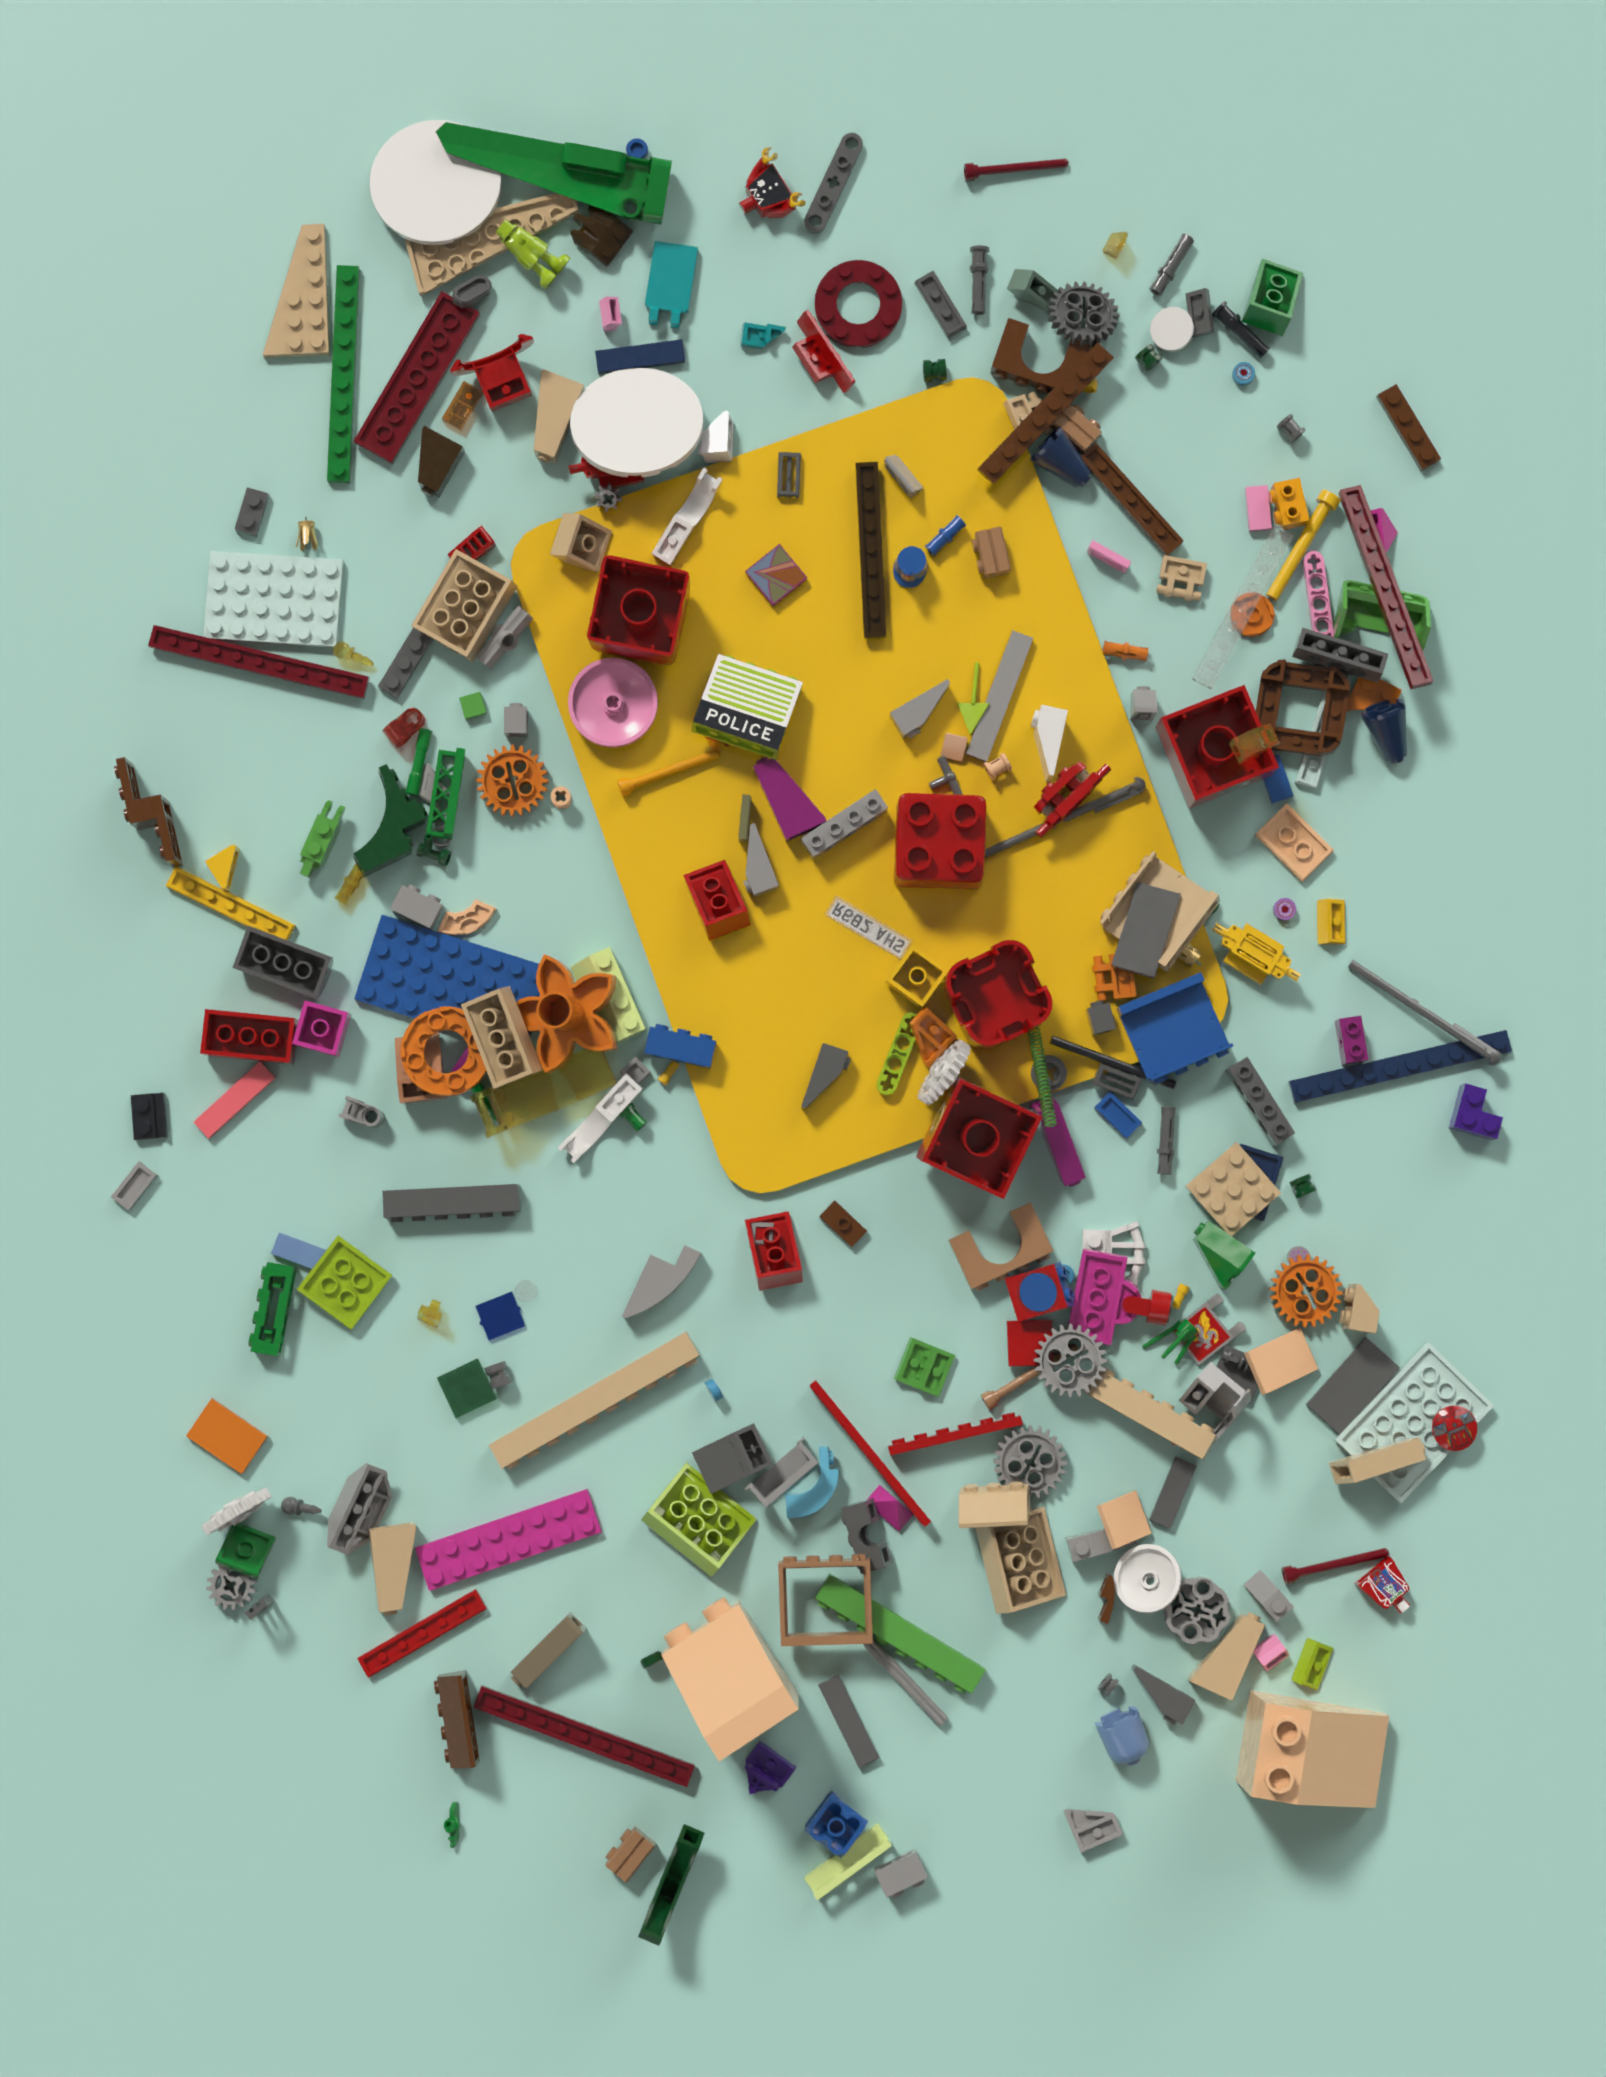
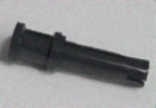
M1223 301L1212 313L1213 318L1216 317L1225 325L1226 330H1231L1260 359L1270 350L1266 344L1241 322L1240 315L1235 314L1227 306L1226 301Z

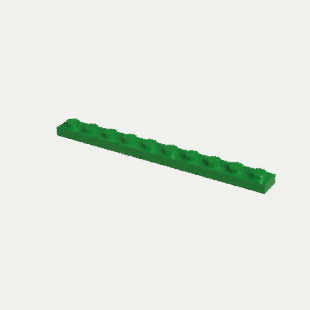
M337 265L327 465L328 483H350L359 266Z

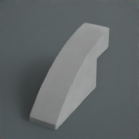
M684 1245L676 1265H672L650 1254L622 1317L629 1318L663 1301L686 1279L701 1253Z

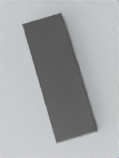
M934 270L914 282L947 339L967 328L966 323Z
M1178 1457L1174 1458L1150 1515V1520L1171 1529L1196 1465Z

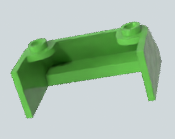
M1353 580L1344 581L1334 620V637L1339 638L1340 633L1348 634L1353 632L1356 626L1389 633L1372 584ZM1400 591L1422 651H1424L1431 629L1430 601L1422 595Z

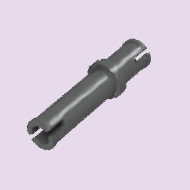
M1182 234L1164 266L1159 268L1157 278L1149 288L1154 295L1162 296L1166 286L1170 281H1173L1178 266L1194 243L1191 236Z
M1163 1106L1161 1107L1159 1149H1157V1154H1159L1157 1174L1172 1175V1156L1175 1155L1173 1138L1176 1107Z

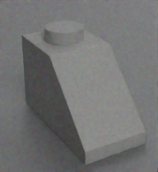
M1138 686L1131 693L1130 720L1152 721L1157 714L1156 690H1150V687Z
M1261 1570L1243 1584L1276 1622L1294 1607Z

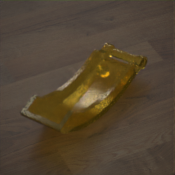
M583 1049L572 1054L568 1062L550 1074L545 1073L542 1068V1071L495 1089L492 1086L489 1089L470 1096L472 1103L475 1102L486 1129V1137L490 1138L614 1087L617 1082L604 1052ZM484 1098H488L499 1124L497 1127H494L484 1103Z

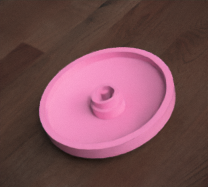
M606 658L589 664L576 676L569 691L568 708L573 724L582 736L599 746L615 748L630 745L648 732L657 714L658 699L651 678L641 667L625 659Z

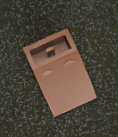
M438 1032L432 1035L426 1042L424 1056L429 1067L436 1072L444 1073L440 1034ZM403 1037L395 1038L396 1072L400 1103L405 1105L447 1099V1097L435 1096L421 1090L410 1080L404 1070L400 1054Z

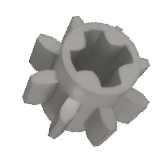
M610 483L607 484V487L599 485L600 492L594 493V498L600 499L596 503L597 507L604 506L605 512L611 507L617 509L616 502L622 501L620 496H616L620 491L619 488H611ZM604 495H611L612 500L604 499Z

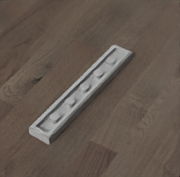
M1012 630L985 702L990 704L976 726L966 753L967 756L987 762L1031 646L1032 637Z

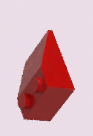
M725 860L683 875L709 941L751 925L747 908Z
M789 1211L746 1219L745 1225L759 1291L803 1282L802 1267ZM751 1223H774V1227H756L755 1240H763L764 1245L754 1244ZM769 1232H773V1241H769Z

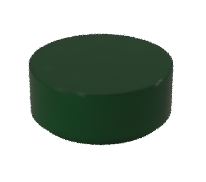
M661 1651L641 1659L640 1663L643 1669L663 1660Z

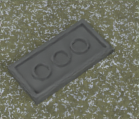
M1137 882L1111 967L1155 979L1159 967L1158 961L1162 957L1181 897L1180 893Z
M1365 1337L1309 1399L1306 1405L1338 1434H1341L1400 1367Z

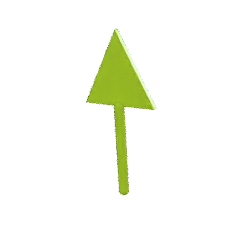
M978 662L975 663L971 703H957L970 735L990 704L975 703L979 672Z

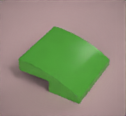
M910 1337L894 1379L939 1397L955 1355Z

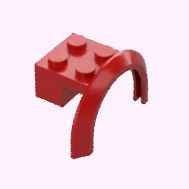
M520 334L515 343L495 354L471 362H461L460 359L456 360L450 372L453 376L475 372L491 412L497 411L532 396L516 355L529 348L534 343V339L532 336Z

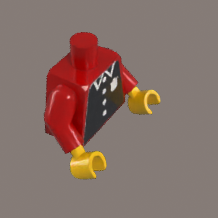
M767 147L763 149L762 158L755 164L746 181L745 189L748 198L739 202V205L744 214L756 209L762 218L766 216L768 218H785L796 209V206H805L806 201L800 200L798 202V198L802 196V193L794 192L792 194L774 164L769 163V161L776 160L778 154L774 153L770 158L769 151L772 147Z

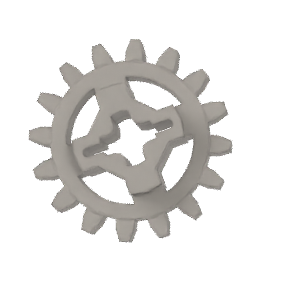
M218 1565L219 1571L212 1569L211 1573L214 1577L207 1578V1581L212 1584L206 1590L213 1592L209 1598L217 1599L215 1602L216 1606L223 1603L224 1610L229 1605H231L232 1610H236L237 1604L244 1607L246 1606L244 1600L251 1601L253 1599L249 1594L256 1592L252 1585L257 1583V1580H251L250 1576L244 1574L240 1576L233 1575L229 1571L231 1569ZM220 1577L222 1582L220 1587L217 1588L218 1578ZM235 1581L236 1585L234 1586V1589H229L227 1585H229L230 1582ZM246 1582V1590L243 1594L242 1586L243 1583ZM222 1595H229L234 1600L225 1599Z

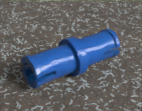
M956 515L947 526L938 530L939 533L925 545V548L933 556H936L947 543L950 544L953 541L952 538L966 526V523Z

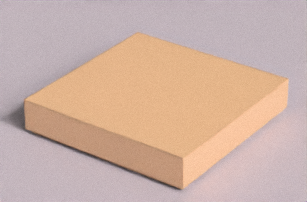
M1131 1491L1097 1506L1112 1549L1151 1534L1136 1491Z

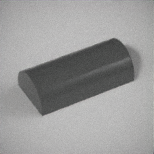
M247 926L232 968L318 999L329 979L333 966V957L257 928Z

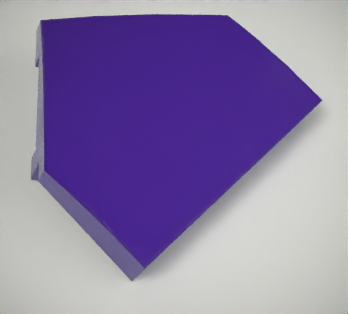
M761 1740L758 1741L745 1760L749 1794L769 1790L778 1791L796 1769L795 1765Z

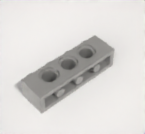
M875 789L802 837L801 843L811 858L815 860L886 813L888 806Z

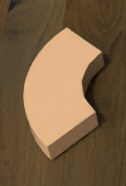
M475 899L471 907L462 912L453 913L446 911L437 932L449 936H462L473 933L482 928L492 918L496 908Z

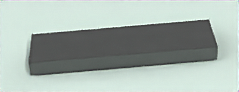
M839 1674L818 1684L858 1768L878 1759L879 1756Z

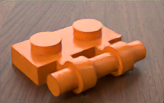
M1109 954V964H1103L1102 956L1093 957L1094 965L1092 966V971L1095 973L1096 978L1094 990L1097 993L1098 1001L1107 1000V991H1112L1113 1000L1136 998L1134 973L1111 967L1114 954ZM1105 971H1110L1111 984H1105Z

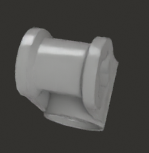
M349 1096L345 1097L347 1100L343 1112L339 1113L338 1116L372 1128H377L384 1122V1114L380 1109ZM376 1111L377 1120L374 1123H369L367 1119L368 1114Z

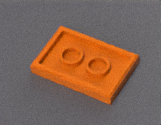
M211 1398L186 1437L243 1474L268 1438V1435L214 1398Z

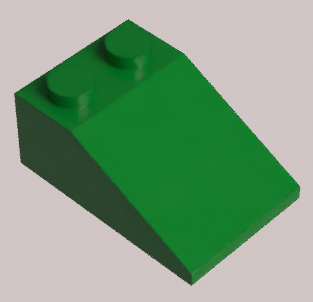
M1262 258L1241 322L1283 336L1292 318L1303 273Z

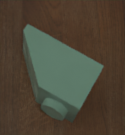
M1015 269L1007 287V290L1020 300L1047 311L1053 293L1058 292L1053 285L1037 272L1025 269Z

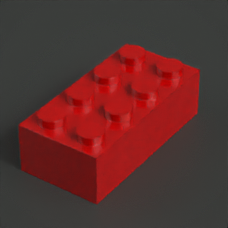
M205 1009L200 1054L212 1057L294 1065L296 1045L292 1044L299 1020L290 1017Z

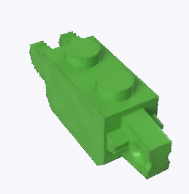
M330 800L326 801L321 814H317L300 853L302 856L300 862L304 863L300 874L307 878L311 877L315 868L319 870L321 866L325 865L341 829L340 822L344 815L345 807L339 806L334 819L331 820L327 818L333 802Z

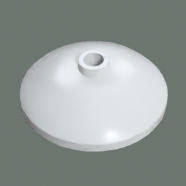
M1143 1544L1128 1550L1118 1561L1114 1572V1586L1118 1597L1126 1606L1141 1613H1153L1169 1606L1176 1598L1181 1586V1570L1177 1560L1170 1552L1157 1545ZM1150 1578H1154L1155 1580L1152 1585H1148V1580Z

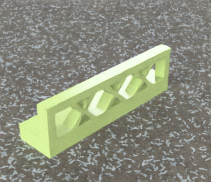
M878 1823L868 1829L855 1840L842 1858L834 1854L804 1876L805 1881L813 1891L814 1897L819 1900L892 1846L891 1841Z

